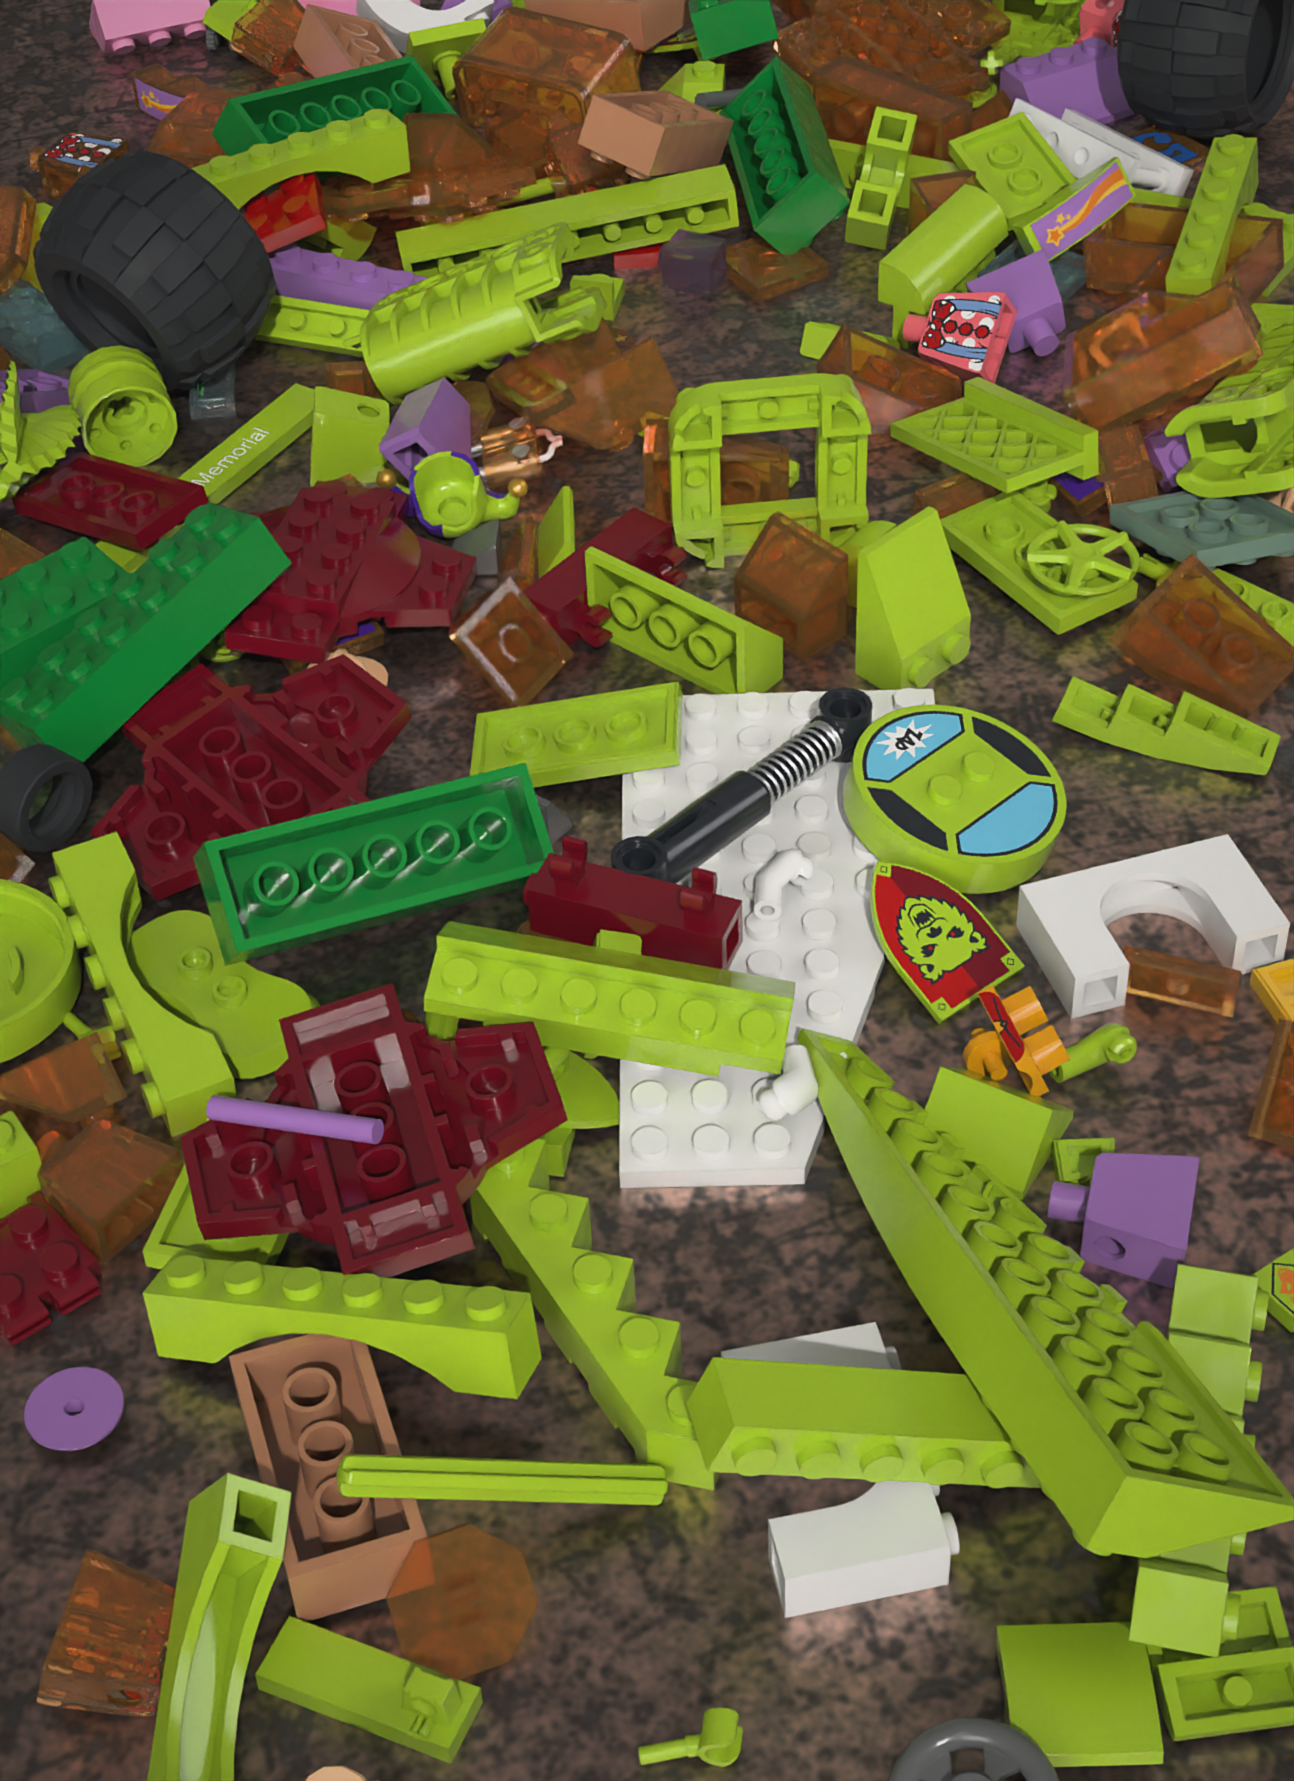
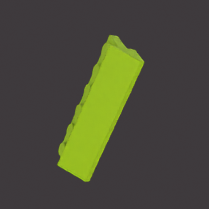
M449 921L436 935L437 949L424 995L425 1012L483 1022V1027L534 1022L543 1046L719 1077L720 1067L723 1064L781 1075L796 982Z

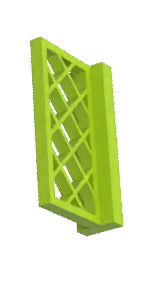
M981 377L964 382L963 398L890 423L891 437L1005 493L1013 492L1063 472H1067L1082 480L1099 475L1097 429Z

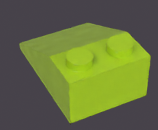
M928 506L858 551L855 674L881 690L919 689L925 687L933 678L952 665L960 663L969 655L971 645V613L936 509Z

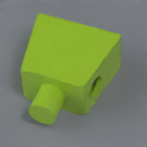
M315 386L310 487H314L317 481L325 482L329 480L346 482V485L376 483L377 473L385 469L387 465V459L379 452V444L390 426L388 402L359 394Z

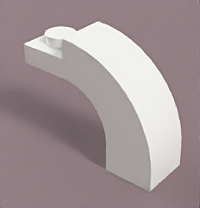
M357 0L355 11L362 18L377 21L396 49L406 53L409 32L483 18L487 26L490 22L495 2L494 0H466L453 8L436 11L422 8L410 0Z

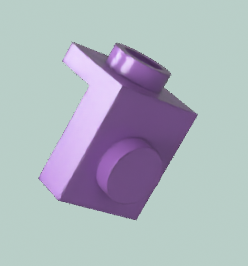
M1163 427L1144 437V444L1136 455L1146 464L1150 463L1166 495L1185 490L1176 482V475L1191 459L1185 433L1179 436L1166 437L1164 433L1166 427Z

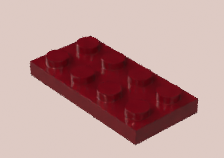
M80 451L11 498L17 514L138 551L148 549L157 544L161 536L175 526L183 524L191 511L209 502L202 485Z

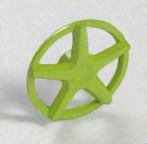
M1064 520L1059 521L1056 527L1048 529L1035 537L1030 543L1026 554L1028 568L1038 581L1053 590L1079 596L1102 595L1124 587L1136 575L1140 562L1139 553L1129 540L1127 532L1122 531L1118 533L1114 530L1091 524H1067ZM1076 534L1095 535L1105 539L1094 543H1086L1081 541ZM1057 537H1061L1066 549L1038 551L1046 542ZM1120 546L1129 557L1130 568L1104 557V555ZM1038 563H1062V570L1067 575L1065 585L1046 577L1039 571L1036 565ZM1102 571L1119 578L1118 581L1105 586L1080 587L1083 580L1094 579Z

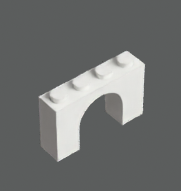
M1228 834L1020 885L1016 927L1071 1019L1125 1005L1130 964L1106 926L1127 915L1158 913L1172 916L1188 923L1204 937L1230 978L1250 973L1252 969L1284 960L1290 922Z
M876 1322L721 1351V1358L901 1370L895 1347H884ZM877 1482L868 1492L848 1503L768 1519V1559L785 1618L948 1585L951 1555L959 1554L960 1547L957 1528L950 1512L940 1513L935 1496L940 1494V1486L923 1482Z

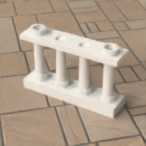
M1015 99L1009 117L1024 112L1076 178L1080 179L1113 157H1118L1133 188L1180 197L1184 196L1193 175V169L1076 110L1065 108L1062 118L1059 119L1022 99Z

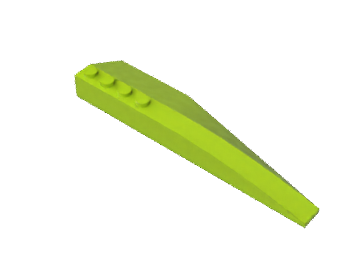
M804 1028L801 1029L797 1040L799 1045L805 1046L809 1051L818 1082L817 1096L858 1192L889 1252L932 1323L980 1392L982 1403L995 1414L1010 1436L1012 1447L1025 1458L1040 1480L1042 1491L1057 1505L1072 1527V1534L1080 1545L1102 1556H1109L1115 1553L1146 1559L1294 1520V1497L1158 1329L1149 1321H1140L1138 1326L1132 1323L1122 1313L1128 1301L1111 1285L1101 1284L1098 1287L1094 1282L1084 1277L1080 1271L1085 1261L1070 1246H1064L1059 1241L1043 1235L1047 1225L985 1166L975 1165L973 1170H971L960 1159L965 1147L951 1134L941 1133L939 1136L932 1129L925 1126L924 1122L929 1113L915 1100H910L906 1096L891 1090L895 1081L850 1040ZM845 1052L847 1058L845 1059L840 1053Z

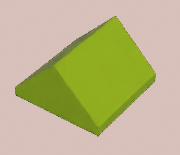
M940 1066L925 1107V1111L929 1114L924 1125L932 1129L939 1136L941 1133L951 1134L965 1147L960 1159L971 1170H973L975 1165L985 1166L1015 1196L1023 1200L1051 1155L1053 1140L1061 1139L1072 1121L1074 1110L1005 1083L995 1081L992 1078L967 1070L966 1068Z

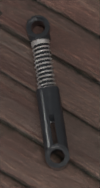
M847 687L836 688L826 692L819 700L818 715L811 720L810 725L792 739L783 743L773 753L757 762L747 772H734L648 836L629 837L618 842L611 852V868L628 874L642 875L677 884L689 875L694 867L698 868L769 815L774 802L779 801L787 792H791L794 787H798L806 778H810L813 773L818 772L819 768H823L832 760L843 763L851 762L859 738L869 725L872 724V701L870 697L863 691Z

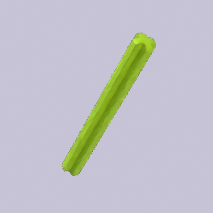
M346 1454L341 1458L336 1475L338 1491L342 1496L360 1498L655 1506L662 1503L664 1494L668 1492L665 1469L659 1464Z

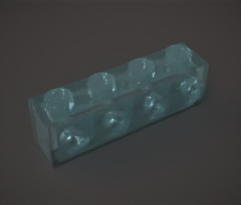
M0 264V345L33 369L37 368L50 373L71 365L88 355L87 347L59 318L45 294L35 288L29 281L23 280L11 272L8 267Z

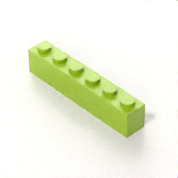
M713 1357L686 1402L707 1472L739 1473L743 1476H801L807 1479H862L875 1483L884 1481L923 1482L936 1486L963 1484L983 1485L991 1488H1041L1040 1480L1025 1458L1012 1447L1010 1436L995 1414L982 1403L980 1392L967 1374Z

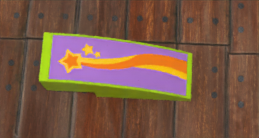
M1113 157L1042 202L1044 206L1011 226L1026 256L1043 249L1049 262L1104 224L1136 196V193L1119 158Z

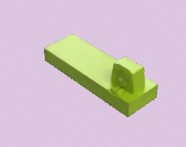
M290 1615L255 1673L258 1689L450 1764H452L483 1703L481 1687L447 1677L436 1670Z

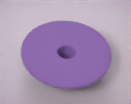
M74 1367L56 1372L44 1379L30 1394L24 1409L26 1428L36 1442L49 1449L74 1451L87 1448L104 1439L117 1426L124 1410L123 1392L118 1382L111 1375L96 1368Z

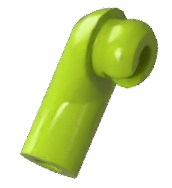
M1116 1023L1105 1024L1077 1043L1066 1047L1065 1050L1070 1060L1053 1069L1049 1074L1057 1083H1062L1109 1061L1115 1064L1126 1063L1136 1053V1039L1130 1035V1031L1126 1026Z

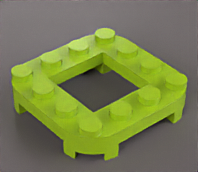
M814 373L714 382L697 388L689 387L683 389L677 395L676 405L668 421L670 509L678 547H683L690 554L704 559L706 567L724 568V556L817 548L820 559H826L830 557L837 547L866 525L869 521V513L866 506L868 434H871V425L862 395L854 386L853 380L844 374ZM816 427L815 497L721 506L720 447H722V435Z

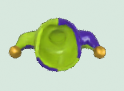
M454 451L437 452L419 462L409 476L410 488L399 484L396 481V474L387 468L380 470L376 477L378 486L387 488L395 493L409 495L407 518L418 519L420 525L432 535L445 539L458 538L476 529L480 524L494 519H500V522L514 518L518 511L521 497H524L529 489L526 481L520 477L510 480L507 493H496L487 489L475 461L465 454Z

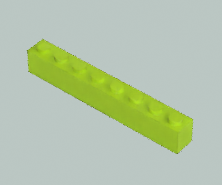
M723 164L396 232L403 270L428 278L560 222H567L575 238L572 246L574 249L573 255L562 259V263L739 227L735 187L726 165Z

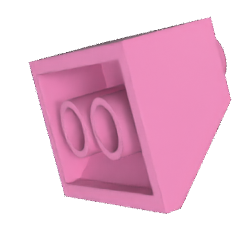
M92 0L89 26L103 53L114 51V54L122 55L132 52L137 46L150 44L151 47H160L170 43L174 38L186 36L187 39H197L205 36L206 30L209 27L202 23L206 10L211 5L209 0Z

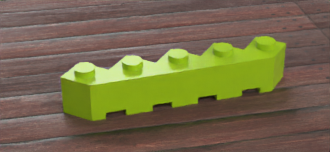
M536 1139L488 1169L482 1182L470 1196L473 1224L484 1240L489 1239L501 1256L502 1266L520 1292L531 1293L532 1303L544 1318L546 1330L569 1363L574 1362L588 1382L589 1392L615 1429L619 1427L632 1445L638 1463L659 1464L665 1469L668 1482L714 1491L720 1472H707L686 1403L698 1382L680 1379L682 1372L680 1322L634 1313L636 1309L634 1259L591 1251L592 1236L589 1198L549 1191L546 1140Z
M1177 1263L1167 1340L1255 1449L1256 1436L1243 1433L1245 1422L1242 1414L1244 1400L1257 1402L1262 1362L1250 1360L1252 1347L1249 1343L1251 1329L1264 1331L1269 1292L1257 1290L1259 1278L1255 1275ZM1247 1532L1146 1559L1138 1557L1137 1578L1129 1625V1641L1218 1658L1221 1638L1235 1640L1241 1595L1228 1593L1227 1568L1229 1554L1243 1556Z

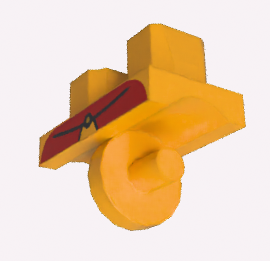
M993 985L978 992L977 994L996 1031L987 1032L984 1028H978L971 1033V1040L964 1048L962 1054L967 1070L984 1076H991L993 1080L998 1081L1006 1077L1008 1073L1007 1067L1013 1061L1030 1094L1039 1097L1049 1092L1042 1075L1069 1061L1070 1058L1052 1024L1024 1039L1021 1038L1020 1035L1049 1021L1031 986L1002 1000Z

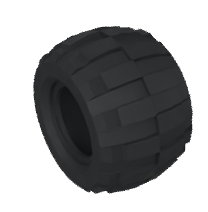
M1125 0L1119 27L1117 59L1120 84L1129 107L1135 114L1142 115L1149 123L1183 136L1214 139V137H1223L1230 134L1243 135L1245 132L1259 131L1281 108L1294 80V0Z
M139 150L137 153L128 151L117 161L111 158L80 177L55 203L42 226L39 235L41 239L35 244L33 250L34 267L41 289L52 308L70 331L91 352L103 347L118 345L140 350L150 357L157 366L166 386V391L169 394H182L185 390H190L192 387H197L204 382L206 383L228 369L252 343L269 312L270 300L275 295L276 282L270 258L257 233L236 206L211 182L193 169L165 155Z

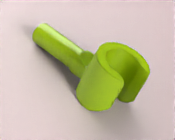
M73 1012L66 1014L62 1023L82 1043L91 1067L122 1057L111 1025L92 1031Z
M717 1707L708 1709L703 1713L700 1734L686 1735L685 1738L639 1746L641 1765L687 1756L688 1758L699 1756L708 1764L720 1767L729 1766L738 1758L741 1750L743 1728L738 1726L739 1715L730 1708Z

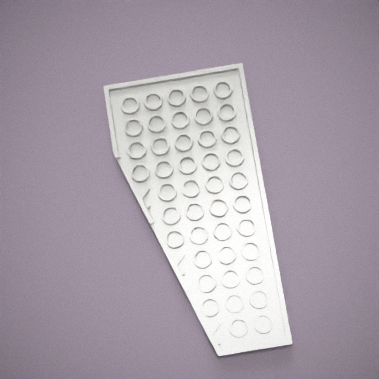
M933 689L860 690L867 694L872 701V723L885 714L897 709L935 704ZM828 691L748 692L745 694L710 695L699 693L683 695L680 765L622 774V840L635 836H648L734 772H747L757 762L773 753L783 743H786L810 725L811 720L818 715L820 698ZM832 760L823 768H819L818 772L813 773L810 778H806L798 787H794L791 792H787L779 801L774 802L769 815L698 867L717 873L716 894L742 900L743 942L728 970L796 982L786 1047L799 1045L797 1037L802 1028L850 1040L857 1045L875 997L877 981L887 957L876 935L870 908L871 878L876 862L881 860L870 852L858 838L848 821L843 805L842 789L850 762L843 763ZM792 848L801 850L802 856L811 858L814 863V872L811 879L805 878L806 884L802 886H796L789 881L783 888L782 913L780 917L771 921L759 919L754 914L757 874L781 851ZM692 872L677 884L691 888ZM845 1052L840 1053L845 1059L847 1058ZM620 1059V1188L805 1184L826 1126V1117L817 1096L811 1105L795 1115L786 1114L781 1120H771L763 1112L759 1103V1097L763 1090L772 1088L773 1081L783 1075V1070H781V1075L721 1064L719 1077Z

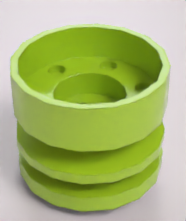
M121 345L100 348L84 356L74 367L67 384L69 404L75 407V411L81 417L78 420L83 426L79 427L78 430L84 446L91 455L140 467L159 459L168 450L177 432L176 412L167 394L161 373L150 357L135 348Z

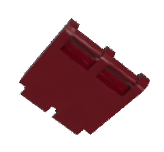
M39 1191L26 1197L28 1204L0 1219V1336L3 1335L11 1346L18 1344L52 1323L51 1319L47 1317L50 1315L47 1310L49 1307L54 1306L61 1316H65L102 1294L101 1290L97 1287L99 1286L97 1279L102 1277L98 1260Z

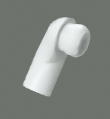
M799 849L783 850L757 874L754 914L759 919L771 921L780 917L782 913L783 888L789 881L796 886L806 884L805 878L811 879L814 872L812 859L802 856V851Z
M797 1044L785 1048L782 1065L783 1075L773 1081L772 1088L765 1089L760 1094V1106L765 1115L771 1120H781L786 1114L795 1115L811 1105L817 1098L818 1082L809 1051L803 1045Z

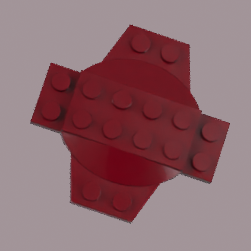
M337 480L317 481L312 488L302 487L290 505L279 507L266 513H247L260 518L292 564L230 622L225 630L226 649L320 664L327 661L339 637L358 633V622L369 618L381 620L384 617L386 627L451 626L477 575V557L416 536L403 522L409 512L408 494L395 493L383 487L369 489L349 486Z
M344 654L283 678V689L271 694H254L251 685L230 687L201 663L151 697L121 726L124 736L144 752L142 757V763L145 768L144 783L141 786L130 785L90 831L91 836L95 839L117 831L135 869L138 885L156 901L195 886L201 882L193 857L204 842L371 801L365 796L367 773L412 718L408 703Z
M390 983L279 1019L289 1059L274 1073L278 1085L271 1092L268 1099L263 1101L265 1103L381 1119L384 1125V1132L378 1144L216 1120L205 1122L181 1136L180 1140L196 1220L204 1240L298 1232L309 1239L336 1246L343 1275L371 1273L378 1277L388 1278L475 1249L462 1205L475 1192L489 1168L568 1119L534 1022L458 1029L454 1040L443 1041L429 1036L424 1024L405 1021L394 985Z

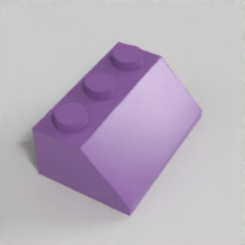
M1097 37L1087 38L1082 43L1069 47H1057L1049 53L1035 57H1023L1015 63L1001 67L998 111L1007 118L1016 98L1022 99L1059 119L1062 118L1065 108L1076 110L1101 124L1135 115L1129 107L1121 88L1118 74V50L1109 45L1104 39Z

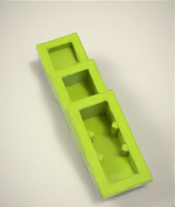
M1072 676L1052 719L1055 723L1099 741L1154 758L1211 770L1266 775L1269 771L1281 735L1186 691L1183 692L1177 705H1174L1129 683L1122 696L1118 697L1075 676Z

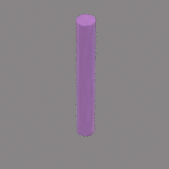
M213 1095L209 1099L206 1109L210 1120L370 1144H378L384 1132V1125L381 1119Z

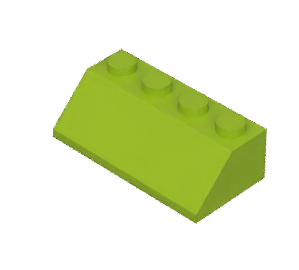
M592 546L585 550L588 605L600 604L611 611V618L600 625L602 628L612 632L613 637L609 640L610 642L714 694L765 693L783 678L782 637Z

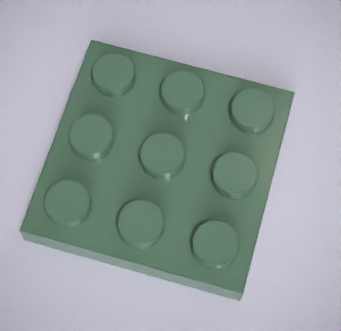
M1182 491L1110 506L1109 523L1127 532L1130 539L1142 541L1152 546L1158 554L1172 557L1183 563L1185 568L1191 572L1210 573L1215 571L1216 566L1230 563L1249 565L1255 563L1257 558L1270 555L1288 557L1294 555V513L1255 494L1205 498L1188 491Z

